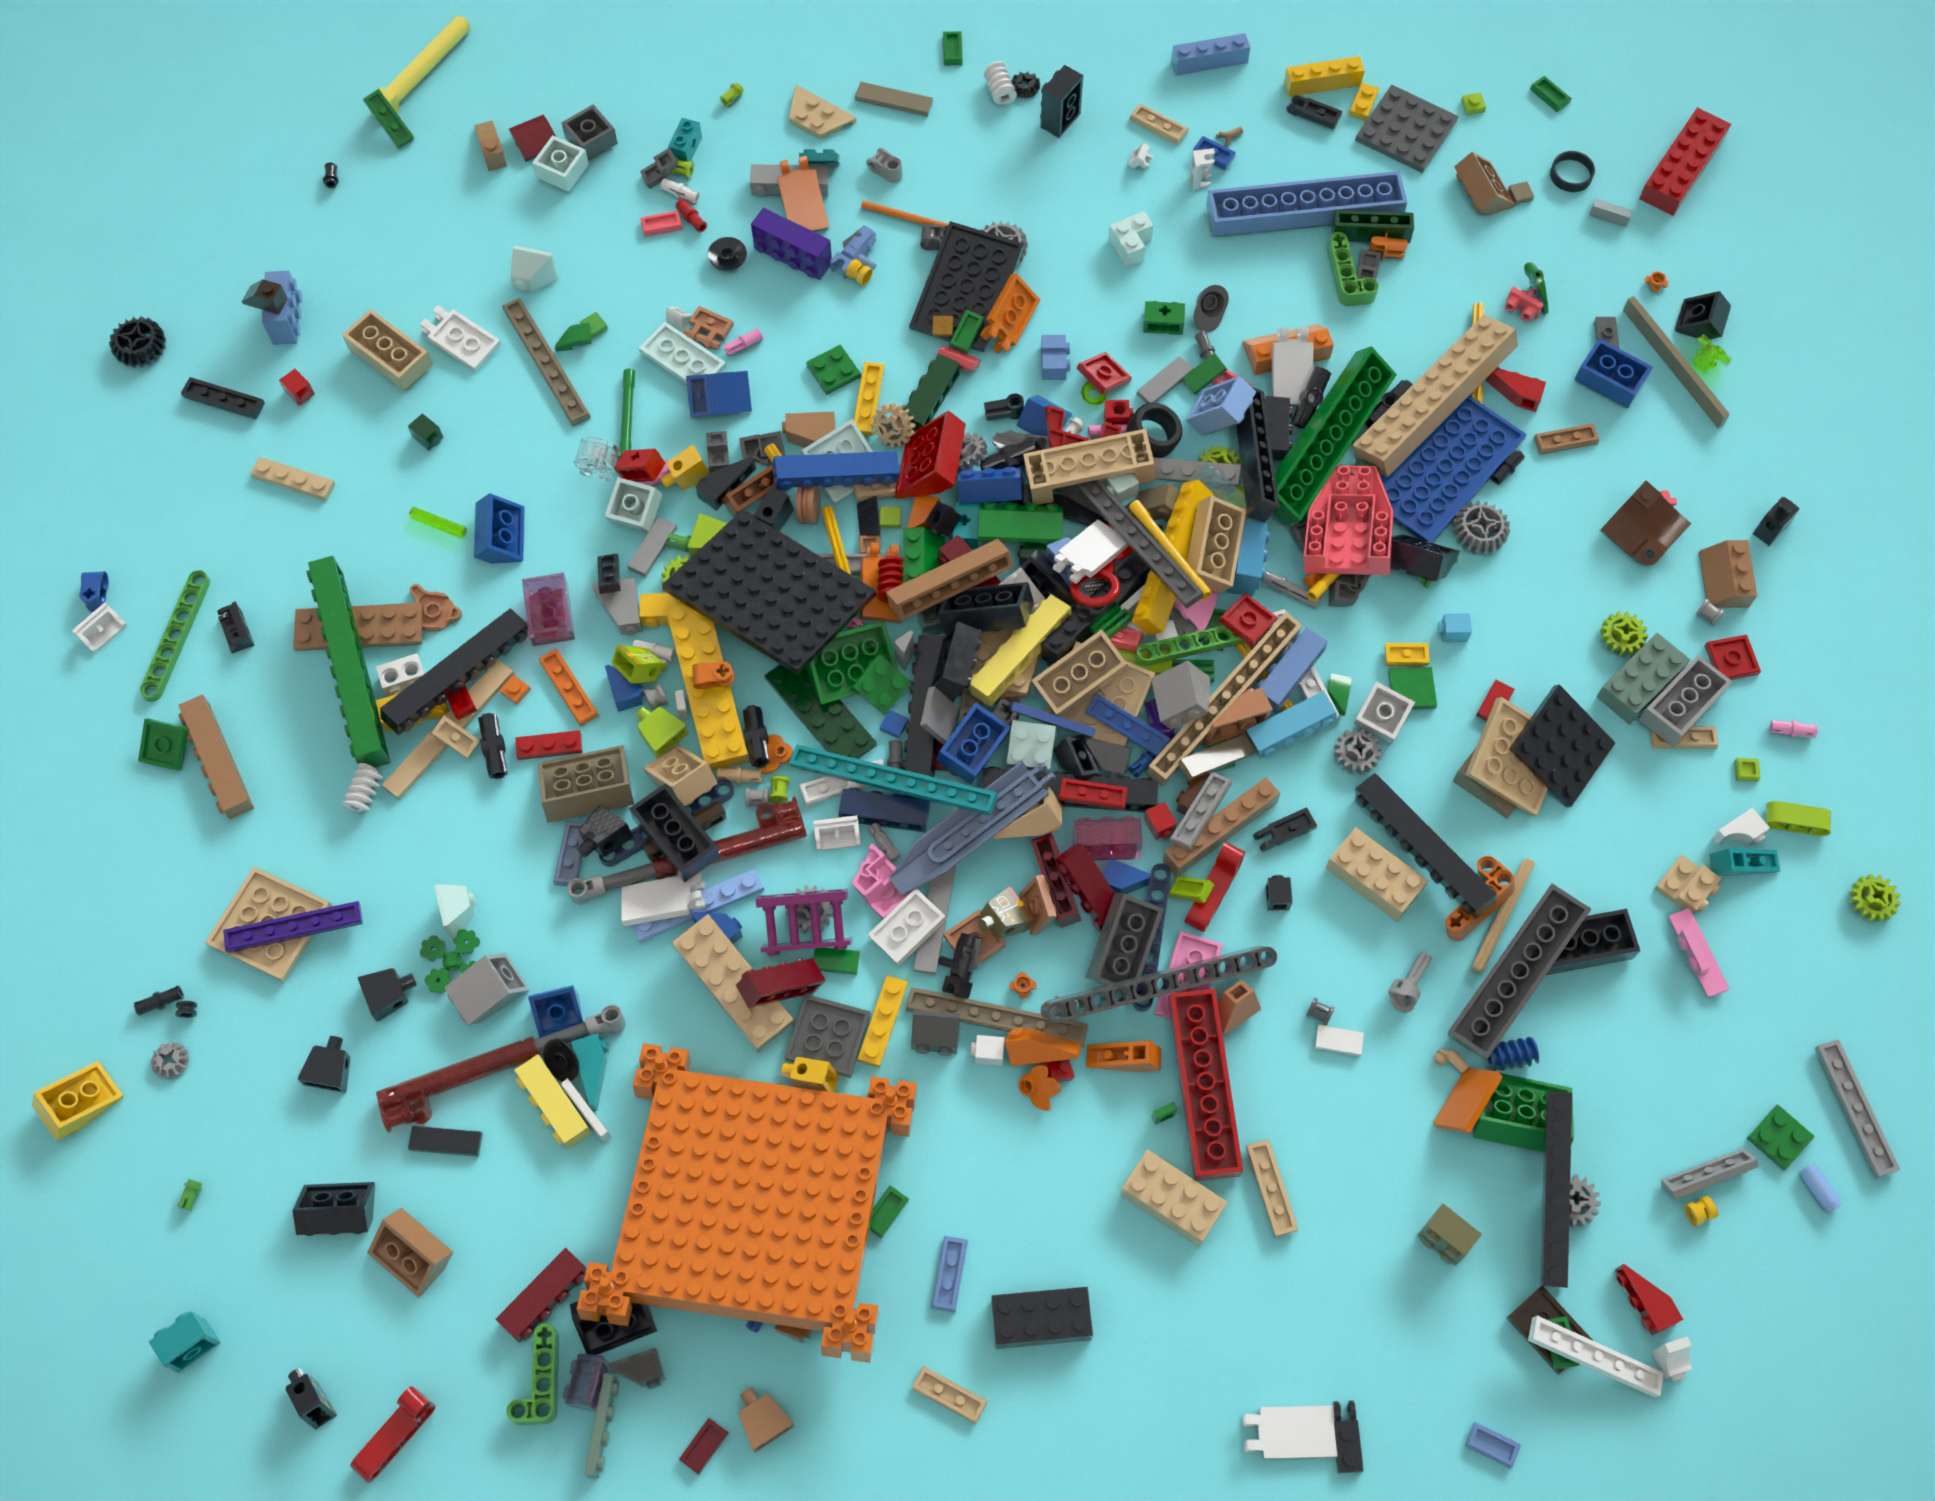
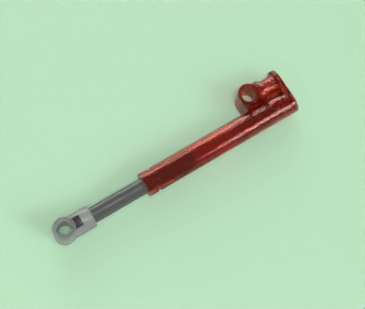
M794 796L792 801L782 804H760L756 809L759 828L715 840L714 843L717 845L721 857L710 865L807 837L796 797ZM765 813L771 814V817L768 819H764L761 816ZM664 857L653 858L650 864L605 877L598 875L585 880L580 878L573 879L568 883L567 891L575 904L582 905L591 898L607 894L606 891L657 877V880L664 879L667 876L677 875V873ZM577 889H584L581 894H574Z
M608 1005L601 1013L585 1018V1022L537 1039L531 1036L523 1041L511 1043L376 1091L384 1127L389 1133L392 1131V1127L403 1123L408 1125L413 1122L416 1124L428 1122L432 1116L430 1096L523 1064L537 1054L540 1056L539 1053L544 1051L545 1044L551 1039H561L566 1043H570L596 1033L598 1035L607 1032L612 1034L620 1033L626 1026L623 1014L618 1006Z

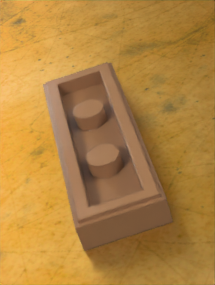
M1592 423L1535 434L1534 441L1539 455L1595 445L1598 444L1599 437Z

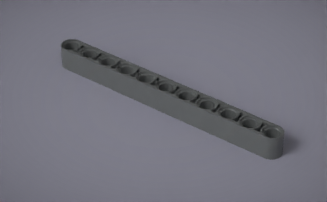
M1254 946L1044 1002L1041 1006V1015L1045 1020L1055 1023L1075 1019L1268 968L1276 963L1277 953L1271 947ZM1263 951H1265L1266 958L1264 961L1261 960V954ZM1244 956L1246 959V963L1242 967L1240 964V960ZM1222 962L1225 963V970L1223 972L1220 971V964ZM1201 967H1203L1205 970L1204 976L1202 978H1200L1199 976V970L1201 969ZM1180 973H1183L1184 980L1182 983H1179L1178 976ZM1162 978L1163 986L1158 989L1157 982ZM1140 983L1142 985V992L1137 994L1136 987ZM1117 989H1120L1121 991V997L1119 998V1000L1115 999V992ZM1098 994L1100 1002L1095 1006L1093 999ZM1077 1000L1079 1007L1076 1011H1073L1072 1003ZM1053 1006H1056L1058 1012L1052 1017L1050 1010Z

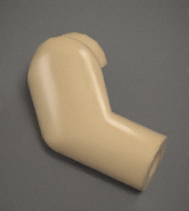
M1439 1049L1436 1051L1437 1054L1433 1056V1060L1438 1065H1443L1445 1061L1451 1062L1460 1073L1469 1067L1468 1063L1456 1051Z

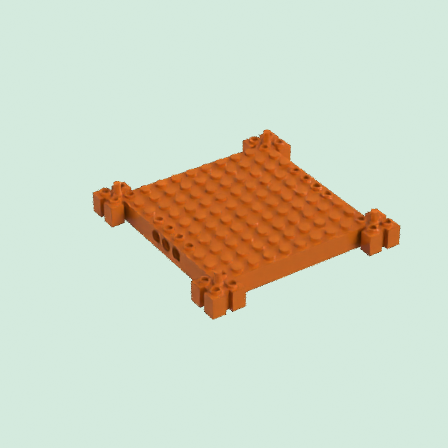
M643 1043L639 1058L641 1069L637 1068L633 1089L635 1097L652 1099L653 1101L611 1272L606 1264L588 1262L584 1277L587 1291L581 1290L577 1305L580 1319L599 1322L601 1315H605L610 1324L628 1326L633 1308L631 1303L784 1325L823 1331L821 1343L822 1356L841 1359L843 1351L851 1353V1360L871 1363L874 1334H876L879 1316L878 1305L859 1303L858 1310L855 1307L887 1128H891L892 1135L910 1137L912 1112H914L917 1096V1083L899 1080L898 1086L889 1085V1079L871 1076L868 1097L689 1072V1050L670 1047L669 1053H663L661 1046Z

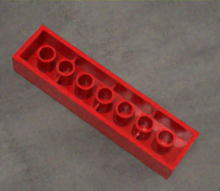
M1216 989L1170 993L1168 1007L1193 1179L1195 1181L1240 1177L1243 1173V1164Z

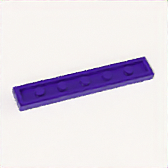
M356 901L223 930L225 951L231 953L362 925L360 902Z

